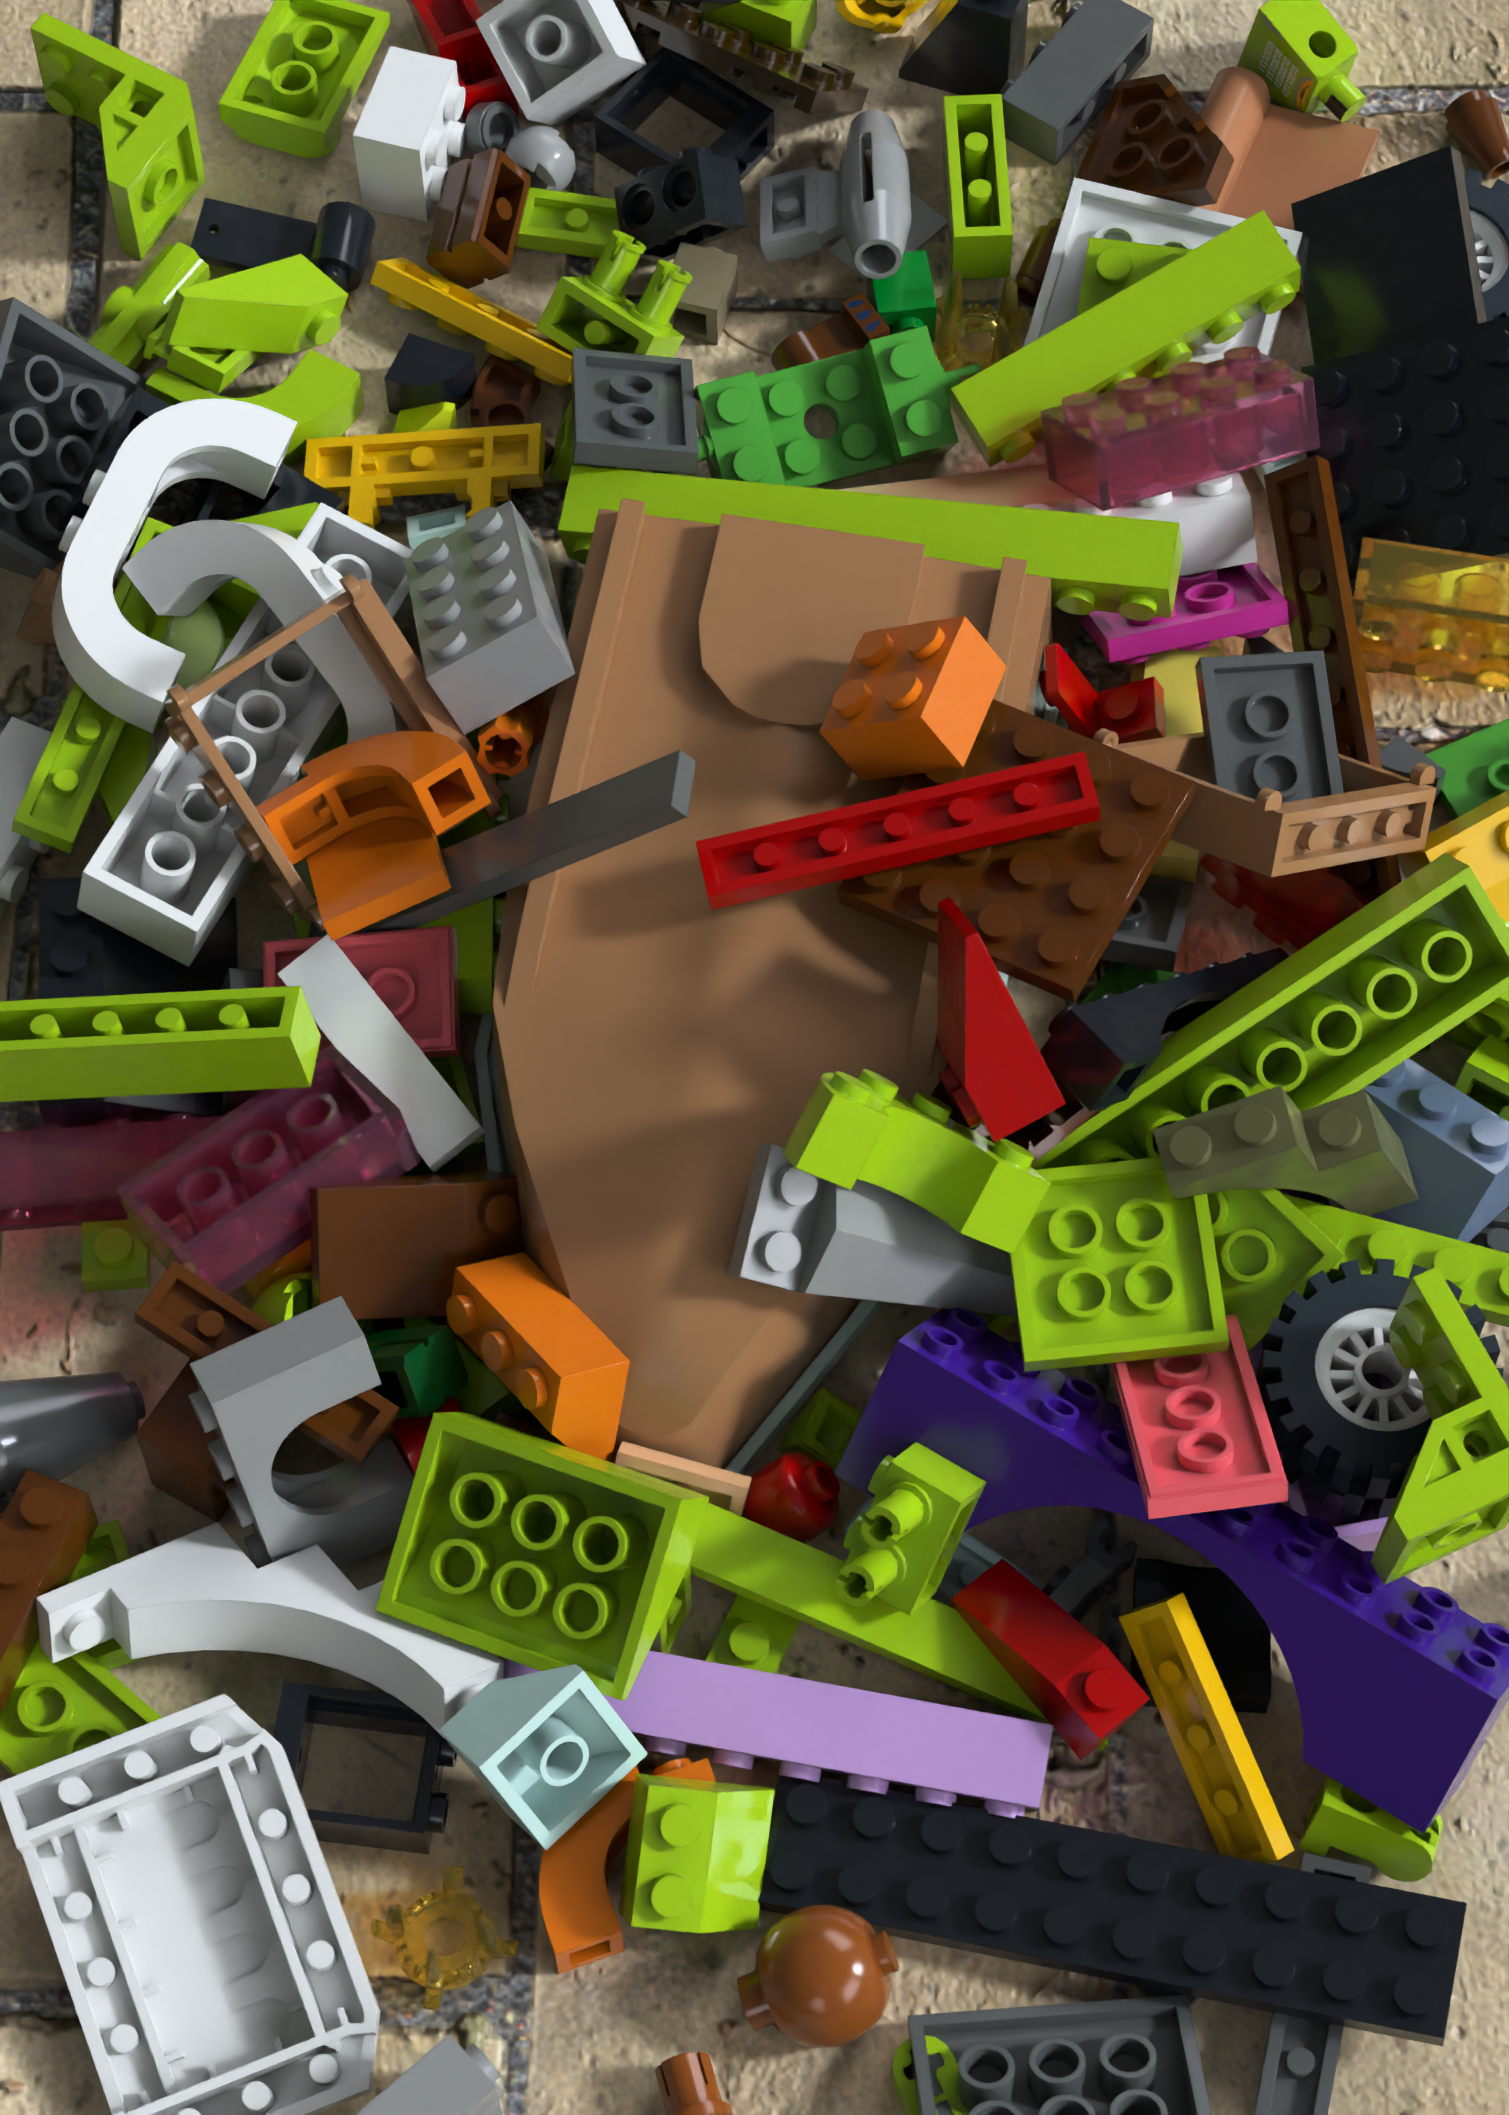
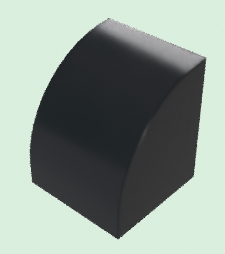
M409 333L384 378L389 413L398 415L400 410L441 402L455 403L456 411L463 407L471 399L473 386L476 381L474 355Z

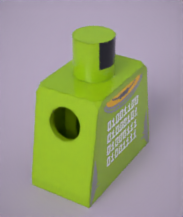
M1269 0L1258 9L1237 67L1251 70L1262 77L1268 85L1270 96L1282 107L1313 114L1325 105L1343 123L1353 117L1367 99L1348 79L1358 54L1357 46L1320 0Z

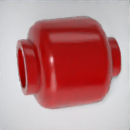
M797 1451L784 1453L749 1476L752 1477L742 1517L806 1544L828 1530L837 1520L839 1514V1500L837 1496L840 1492L839 1481L836 1475H834L833 1470L823 1461H815L810 1456Z

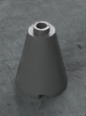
M119 1372L0 1381V1513L6 1510L27 1469L60 1481L135 1436L139 1429L138 1420L146 1417L145 1403L134 1380L126 1382Z

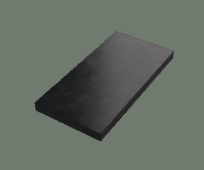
M1451 145L1291 204L1295 231L1302 232L1298 256L1301 266L1314 364L1487 322L1461 153Z

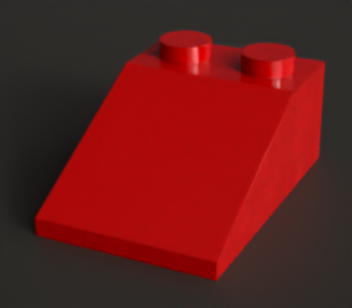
M949 896L938 902L937 1047L948 1068L937 1074L956 1109L960 1110L969 1128L971 1129L981 1123L995 1143L1062 1107L1066 1102L978 931Z

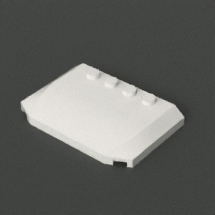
M224 1693L0 1782V1801L16 1848L23 1855L112 2115H315L372 2092L380 2019L378 2003L286 1752L275 1738L240 1709L230 1697Z

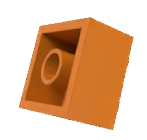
M966 616L864 632L861 640L855 647L854 655L843 680L832 698V704L819 732L861 781L963 768L1007 666Z

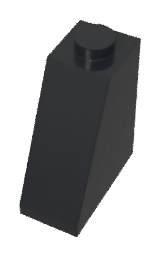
M941 0L917 28L899 69V78L957 95L999 94L1007 80L1011 77L1018 78L1024 67L1028 0Z

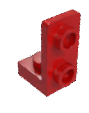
M1059 643L1045 646L1046 670L1040 673V688L1046 703L1050 707L1055 706L1066 719L1069 730L1093 739L1099 729L1105 728L1117 733L1119 738L1118 744L1166 737L1164 689L1154 676L1096 692Z

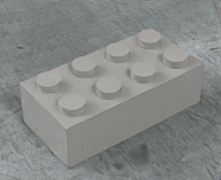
M511 500L497 508L488 507L476 512L467 520L465 526L443 538L435 537L426 540L413 551L410 557L404 559L425 677L464 735L576 674L567 643V636L548 557Z

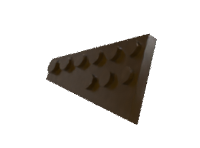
M613 0L629 31L658 37L657 44L723 75L745 80L747 75L755 77L753 89L768 96L796 100L794 108L807 114H822L862 110L869 88L852 82L855 73L851 70L828 62H823L821 66L804 63L801 61L804 52L794 47L772 41L770 46L759 42H752V31L725 21H721L720 26L710 22L700 21L702 11L680 2L670 1L667 8L650 0Z

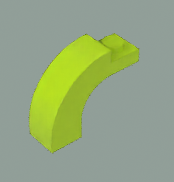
M312 349L307 351L294 370L281 384L265 393L252 397L229 398L219 396L159 366L145 383L148 393L170 406L197 399H231L259 405L297 421L288 450L282 461L288 467L305 461L307 439L341 437L365 408L360 373Z

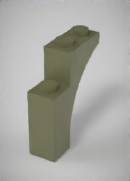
M1280 1085L1153 1130L1169 1190L1177 1199L1237 1189H1292L1325 1196L1340 1203L1348 1211L1366 1216H1372L1419 1200L1402 1141L1365 1090L1300 1111Z

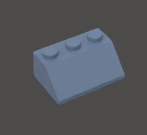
M1408 1058L1360 1091H1366L1402 1141L1419 1200L1374 1214V1216L1381 1220L1469 1243L1509 1205V1122Z

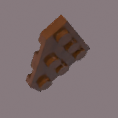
M1159 74L1117 82L1076 178L1200 207L1217 203L1235 159L1224 143L1206 125L1201 116L1181 96L1166 75ZM1067 197L1066 202H1065V204H1064V206H1063V208H1062V212H1063V213H1064V210H1065V206H1066L1068 197Z

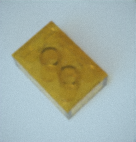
M1363 537L1352 598L1365 672L1382 673L1387 671L1418 676L1422 680L1434 683L1451 681L1471 684L1491 692L1509 690V559Z

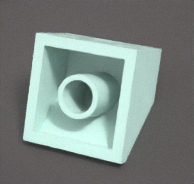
M577 1664L489 1682L438 1730L504 1812L545 1850L549 1849L648 1755L587 1674Z

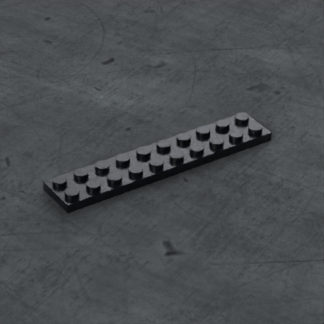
M786 1776L779 1777L772 1807L763 1886L758 1899L760 1910L787 1915L806 1906L833 1905L860 1915L869 1922L875 1933L885 1931L889 1936L1443 2046L1467 1907L1465 1902L1016 1815L1015 1818L988 1814V1809L952 1803V1806L949 1807L916 1800V1795L887 1790L886 1795L851 1789L846 1788L847 1782L820 1777L819 1782H813Z

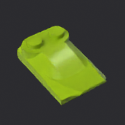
M275 0L218 102L220 119L232 128L239 138L249 143L312 159L324 157L333 152L339 145L341 138L340 123L390 25V12L346 0Z

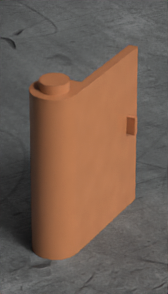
M1231 66L1223 68L1217 73L1199 115L1210 130L1224 143L1235 160L1217 203L1200 206L1199 208L1245 219L1264 210L1274 226L1295 231L1291 204L1362 178L1379 139V131L1271 105L1268 85L1262 77L1243 67ZM1300 275V287L1298 292L1304 293L1302 277Z

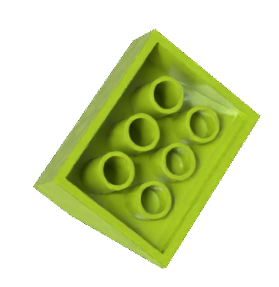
M468 1412L433 1413L375 1611L539 1671L577 1664L587 1674L601 1694L620 1701L627 1700L691 1562L710 1497Z

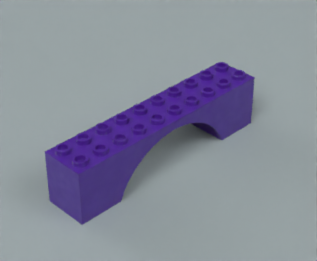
M942 1308L897 1341L834 1475L874 1498L875 1494L870 1492L868 1487L872 1476L883 1459L888 1455L896 1458L915 1442H918L986 1481V1485L964 1533L989 1519L1017 1510L1041 1506H1080L1127 1515L1154 1525L1181 1539L1207 1557L1238 1586L1264 1619L1278 1643L1291 1673L1299 1701L1303 1728L1302 1760L1423 1834L1462 1784L1509 1699L1508 1629L1494 1623H1482L1459 1609L1458 1603L1449 1594L1434 1587H1422L1405 1576L1383 1585L1370 1562L1374 1552L1361 1551L1339 1538L1336 1529L1318 1517L1302 1516L1279 1502L1148 1519L1119 1406L1104 1398L1102 1391L1095 1384L1084 1378L1067 1376L1057 1369L1024 1372L1020 1342H1010L988 1329L986 1321L970 1310Z

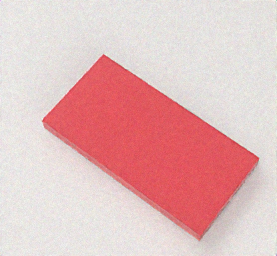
M1226 1315L1229 1335L1228 1351L1107 1363L1148 1519L1288 1501V1481L1237 1315Z

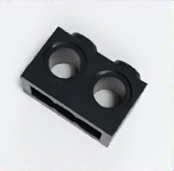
M707 147L684 149L677 154L676 160L663 166L643 168L636 172L635 179L614 188L619 230L635 238L632 244L640 241L646 246L644 254H641L640 259L656 262L660 259L670 261L675 258L680 242L701 247L747 227L737 159L712 154V150Z

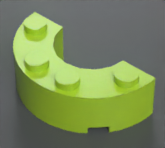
M863 1069L858 1078L840 1071L835 1073L827 1072L821 1075L783 1147L785 1157L796 1169L849 1190L852 1189L857 1179L880 1186L921 1206L945 1221L959 1233L1014 1254L1051 1184L1045 1177L1030 1167L1034 1159L1032 1153L1004 1138L994 1144L950 1119L949 1116L952 1108L939 1099L921 1091H916L912 1100L897 1094L899 1087L895 1083L868 1069Z

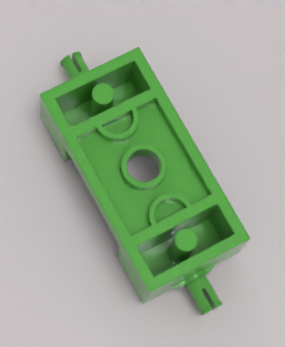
M926 325L869 340L863 349L760 376H756L755 371H750L700 384L694 388L696 424L699 437H697V462L706 460L710 476L715 479L814 488L947 453L959 442L950 411L951 388L963 382L960 380L970 378L982 370L978 363H974L971 366L944 372V368L935 357ZM815 407L828 410L836 422L834 434L826 439H818L811 436L804 426L806 411Z

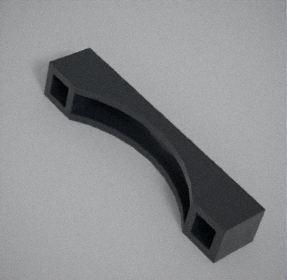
M1281 947L1258 954L1248 952L1237 960L1223 964L1214 962L1203 970L1189 974L1180 972L1169 980L1155 984L1145 982L1128 992L1117 995L1111 992L1097 1001L1080 1006L1077 1003L1070 1004L1051 1021L1048 1027V1032L1051 1036L1040 1053L1048 1069L1090 1112L1125 1101L1160 1055L1162 1041L1290 956Z

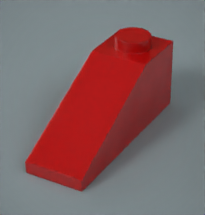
M1003 1558L949 1601L1080 1760H1083L1129 1723L1150 1699L1101 1640Z

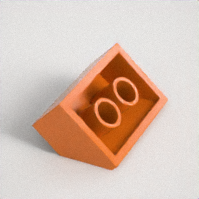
M524 1252L456 1267L452 1294L446 1306L447 1323L454 1333L459 1335L483 1360L487 1368L498 1376L520 1400L521 1404L561 1443L568 1448L612 1463L630 1360Z

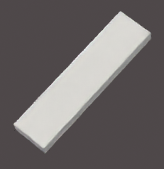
M328 934L277 973L286 986H301L316 1024L433 1172L440 1169L486 1132L334 940L331 941Z

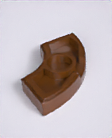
M490 354L479 371L473 386L470 400L471 427L533 424L531 412L541 392L540 379L505 359ZM546 440L544 472L551 465L554 447ZM531 488L511 489V494L522 500Z

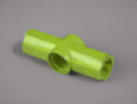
M179 241L174 245L167 244L132 288L123 285L111 294L102 310L100 328L87 343L135 371L145 359L143 352L148 336L166 322L176 290L208 281L211 277L209 265L197 255L193 248Z

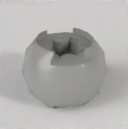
M548 126L523 128L511 138L504 153L531 176L530 187L563 191L571 182L576 170L575 155L567 143L559 137L560 133Z

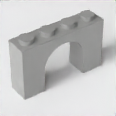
M342 1296L190 1363L199 1391L188 1395L189 1400L204 1432L207 1433L214 1429L216 1431L218 1439L207 1445L223 1481L232 1477L235 1480L236 1487L227 1490L226 1494L241 1527L244 1528L252 1524L255 1533L244 1537V1541L257 1569L315 1544L324 1551L339 1569L395 1543L414 1477L392 1440L375 1447L360 1469L348 1461H344L326 1470L308 1475H286L271 1470L274 1457L280 1445L299 1424L325 1409L381 1384L365 1335Z

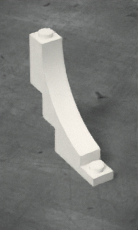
M218 1522L36 1597L40 1648L52 1663L90 1649L112 1638L118 1642L131 1659L165 1653L200 1650H237L277 1654L321 1664L369 1682L402 1701L422 1716L441 1736L442 1734L438 1730L489 1682L504 1679V1662L498 1655L375 1611L383 1581L358 1591L317 1544L257 1569Z

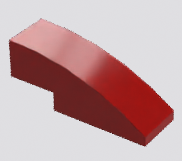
M407 0L428 55L456 61L458 83L466 91L462 123H466L470 110L476 104L482 102H504L514 110L516 116H519L517 99L475 22L483 16L475 0Z

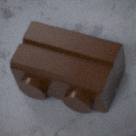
M490 148L474 155L473 160L467 158L450 165L441 200H439V208L431 240L428 245L427 263L446 279L466 289L484 283L485 278L493 280L508 274L514 256L513 248L517 243L531 185V176L503 151L496 148Z

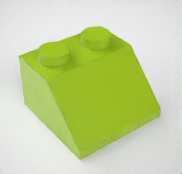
M636 1773L619 1914L631 1927L700 1934L757 1929L760 1910L758 1899L763 1886L775 1790L768 1787Z

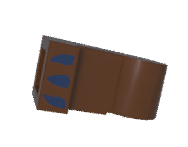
M861 292L842 302L841 313L813 326L809 331H799L785 338L772 353L771 363L776 371L863 349L869 340L890 335V328Z

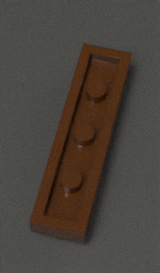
M175 1260L139 1306L134 1317V1322L194 1361L274 1326ZM369 1389L309 1417L296 1428L360 1469L398 1416L399 1407L372 1389Z

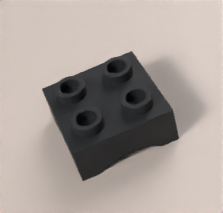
M1137 1558L1133 1577L1132 1610L1183 1592L1234 1711L1266 1714L1271 1698V1631L1248 1597L1219 1568L1195 1567L1170 1563L1159 1559ZM1131 1648V1676L1150 1697L1144 1706L1157 1707Z

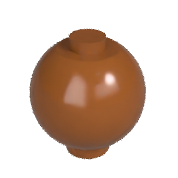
M812 1905L790 1912L767 1931L756 1952L755 1970L737 1978V1987L745 2014L756 2031L773 2025L787 2039L800 2045L813 2048H831L855 2041L878 2022L891 1996L892 1981L890 1974L899 1971V1964L892 1942L885 1931L875 1934L868 1921L848 1909L833 1905Z

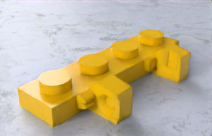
M541 423L312 438L306 441L304 476L343 499L345 512L348 511V516L373 530L381 522L380 506L393 505V497L455 493L457 501H470L472 509L466 513V519L468 520L472 515L484 508H497V502L509 501L511 489L543 487L545 434Z

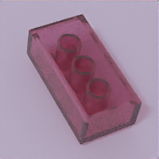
M1244 346L1227 350L1223 354V359L1206 364L1202 362L1177 364L1170 368V374L1154 379L1146 377L1124 379L1116 384L1115 390L1098 395L1094 393H1076L1066 396L1061 401L1062 405L1041 411L1049 480L1098 509L1106 511L1320 448L1313 378L1290 367L1287 362L1277 361L1261 353L1256 347Z
M331 1044L317 1054L311 1087L262 1090L117 1187L115 1191L140 1242L166 1270L175 1260L228 1295L311 1238L310 1187L401 1177L420 1164L421 1160L400 1109Z

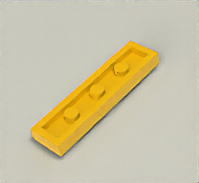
M404 257L377 261L369 283L388 292L386 298L392 304L411 311L422 309L436 316V325L450 333L467 336L470 333L486 342L484 348L491 354L511 361H516L519 358L535 366L534 374L544 381L560 386H566L567 383L571 382L573 353L535 329L536 323Z
M1182 1592L1135 1608L1120 1616L1119 1620L1220 1855L1266 1864L1277 1861L1294 1851L1184 1593Z

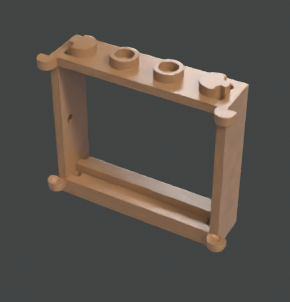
M352 573L339 580L343 586L341 590L185 690L179 684L168 689L166 692L171 699L163 703L171 716L164 721L169 735L184 754L193 750L202 764L205 772L199 775V780L203 788L218 808L227 804L241 825L234 830L235 837L248 857L254 863L262 858L275 880L268 884V887L278 905L284 909L289 917L297 913L301 920L313 921L320 932L324 931L325 927L321 920L316 896H312L191 707L204 697L336 613L409 731L438 733L451 738L467 751L491 801L489 805L482 808L489 820L502 813L496 801L503 796L491 775L476 760L477 753L427 681L423 666L367 578L357 580ZM479 811L475 812L466 819L462 820L461 822L447 829L443 833L439 834L438 836H436V838L438 839L442 837L443 835H445L446 833H448L449 831H451L452 829H454L455 827H457L458 825H460L461 823H463Z
M1101 728L1093 737L1095 741L1195 781L1196 796L1170 840L1268 877H1277L1425 849L1437 789L1427 785L1434 783L1435 769L1433 766L1419 762L1413 767L1410 778L1338 753L1344 793L1282 803L1281 793L1268 787L1260 790L1255 800L1211 784L1204 732L1118 744L1119 738L1116 732Z

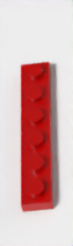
M1085 751L695 842L710 908L715 910L1101 820V814Z

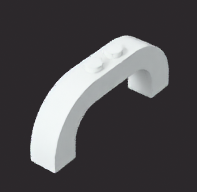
M212 398L182 402L158 411L141 422L124 440L107 473L98 469L94 472L82 500V503L90 507L84 519L72 516L59 545V550L66 552L67 555L53 600L52 625L56 646L68 672L91 699L111 714L153 733L165 708L163 703L169 700V695L166 691L176 685L186 656L185 653L151 639L136 630L121 614L113 594V584L156 498L165 489L177 482L193 478H209L223 481L265 499L286 455L297 421L262 406L231 399Z
M199 520L175 526L149 541L122 567L123 571L156 614L165 616L189 617L218 587L239 578L251 585L261 595L285 626L343 588L339 582L343 578L341 574L331 566L323 564L311 550L292 536L264 525L225 520ZM336 613L295 639L335 691L343 705L348 724L347 744L375 735L409 731Z

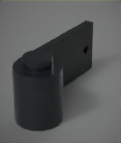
M205 198L191 248L207 264L237 271L247 270L302 254L347 293L357 289L361 283L376 224L375 219L367 210L350 202L336 201L324 205L319 212L317 223Z

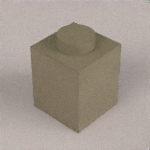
M680 242L673 264L681 267L679 274L682 271H687L692 275L693 279L687 285L669 322L672 324L673 329L684 335L685 338L718 345L737 293V255L723 252L713 246L700 247Z

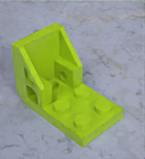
M43 12L30 27L46 101L58 112L67 116L73 114L95 125L102 132L107 181L122 251L142 261L206 182L194 110L187 82Z
M1437 1266L1412 1278L1389 1327L1391 1330L1389 1340L1393 1352L1404 1368L1409 1369L1412 1367L1425 1389L1423 1391V1399L1433 1421L1427 1431L1419 1454L1414 1456L1408 1467L1370 1560L1383 1585L1504 1529L1509 1522V1389Z

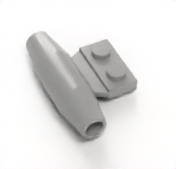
M867 110L861 112L853 119L841 157L840 171L817 170L814 165L760 179V245L766 263L781 259L795 260L805 257L810 252L822 250L823 243L844 233L855 266L862 275L871 279H884L892 276L900 268L912 221L909 162L895 123L885 112Z

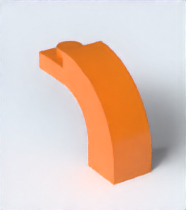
M399 731L360 739L312 759L300 766L304 775L303 779L256 806V809L292 865L347 832L372 821L390 817H409L420 821L438 836L489 805L491 801L467 751L457 742L447 736L428 731Z
M688 1758L675 1759L660 1765L652 1772V1775L716 1782L708 1758L691 1763V1760ZM637 1765L549 1849H544L539 1874V1896L545 1934L558 1974L624 1951L622 1929L610 1899L607 1884L613 1862L628 1842L636 1773L640 1774Z

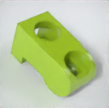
M1327 1775L1310 1805L1298 1847L1325 1857L1330 1846L1375 1864L1381 1873L1391 1879L1402 1882H1415L1425 1878L1432 1870L1443 1822L1441 1816L1438 1815L1423 1834Z

